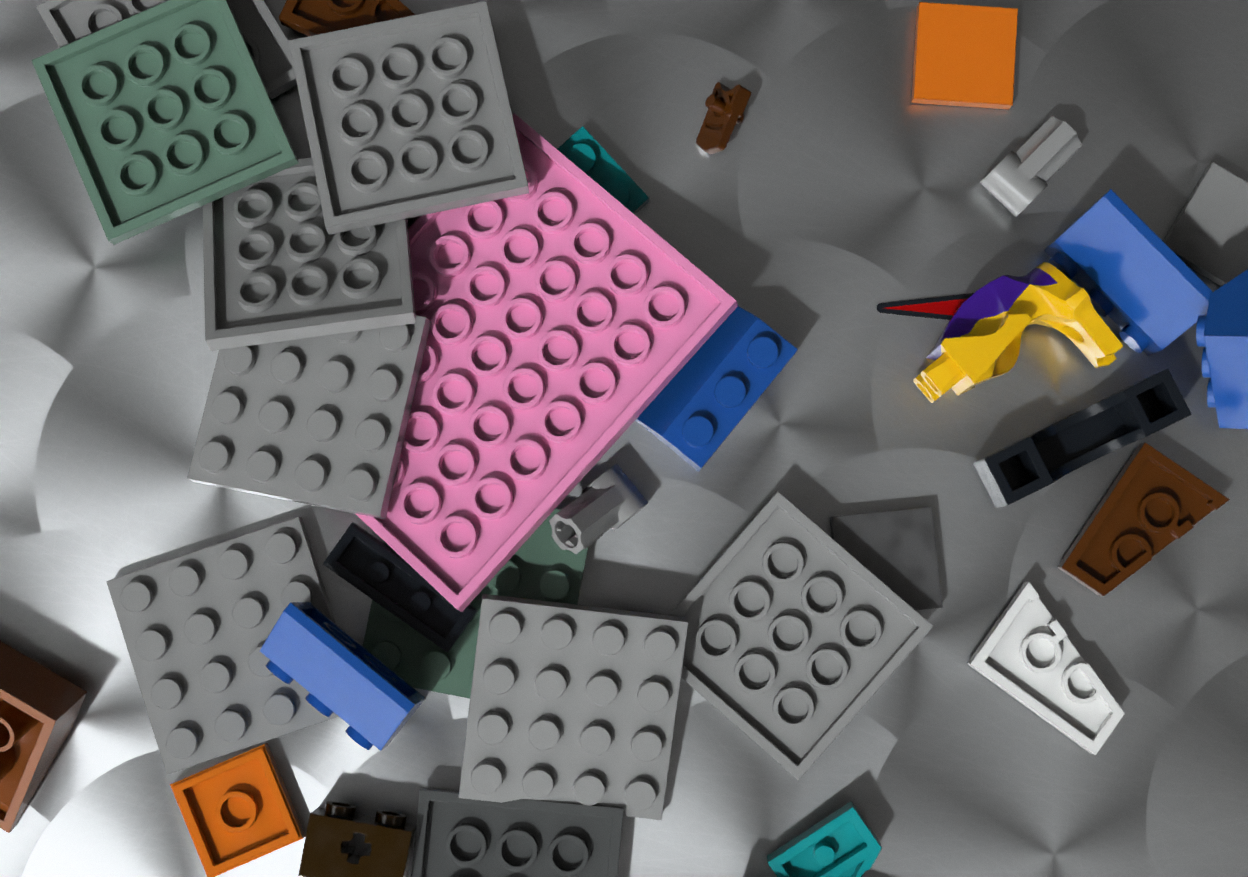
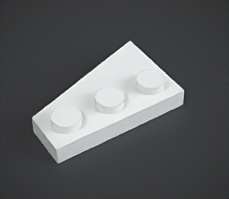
M1024 582L967 664L1090 754L1096 755L1125 713L1089 663L1083 660L1067 638L1068 634L1057 619H1054L1046 609L1030 582Z

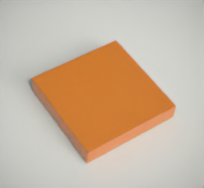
M919 2L916 10L911 103L1009 110L1013 106L1018 8Z
M268 743L170 784L207 877H216L306 837Z

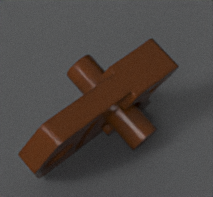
M720 82L715 84L712 94L706 99L705 105L708 107V111L696 139V144L703 151L712 155L726 148L735 125H739L744 119L743 112L751 96V91L740 84L732 89Z

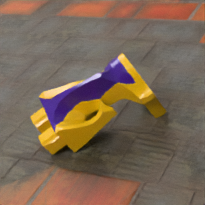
M1043 262L1026 276L1003 275L977 290L963 302L947 323L934 348L927 355L926 359L930 365L913 379V382L926 398L933 403L950 388L959 396L975 388L977 384L999 377L1009 372L1015 365L1020 352L1022 332L1026 326L1032 324L1055 328L1063 333L1078 347L1095 368L1106 367L1117 358L1114 353L1120 350L1123 344L1096 312L1085 289L1078 287L1052 264Z

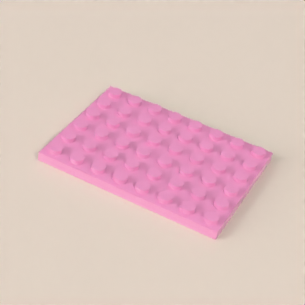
M515 113L512 116L529 193L422 215L408 229L415 313L417 316L427 317L431 321L386 519L356 514L449 603L461 612L465 610L738 307L737 301Z

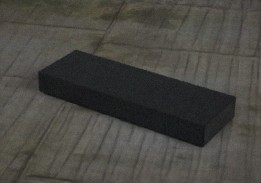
M354 522L351 523L323 563L324 566L447 653L451 651L479 611L471 604L463 612L457 610L393 549Z

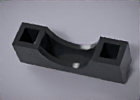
M1165 369L973 464L995 508L1007 506L1054 483L1061 477L1104 455L1143 439L1192 414L1169 369Z

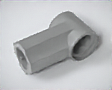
M1052 115L1015 153L1011 151L980 183L1009 212L1017 217L1048 186L1046 181L1057 170H1060L1083 144L1080 142L1077 132L1069 124Z
M615 464L582 491L583 494L549 520L552 527L551 536L562 550L567 549L577 555L584 548L586 549L602 537L610 528L615 531L644 508L648 501L619 465Z

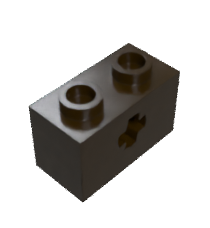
M327 801L325 808L318 807L310 813L298 876L408 877L415 842L416 825L406 823L407 816L401 813L378 810L375 817L355 814L357 807L354 805ZM359 833L366 836L364 843L371 844V848L362 856L354 854L356 846H349V841Z

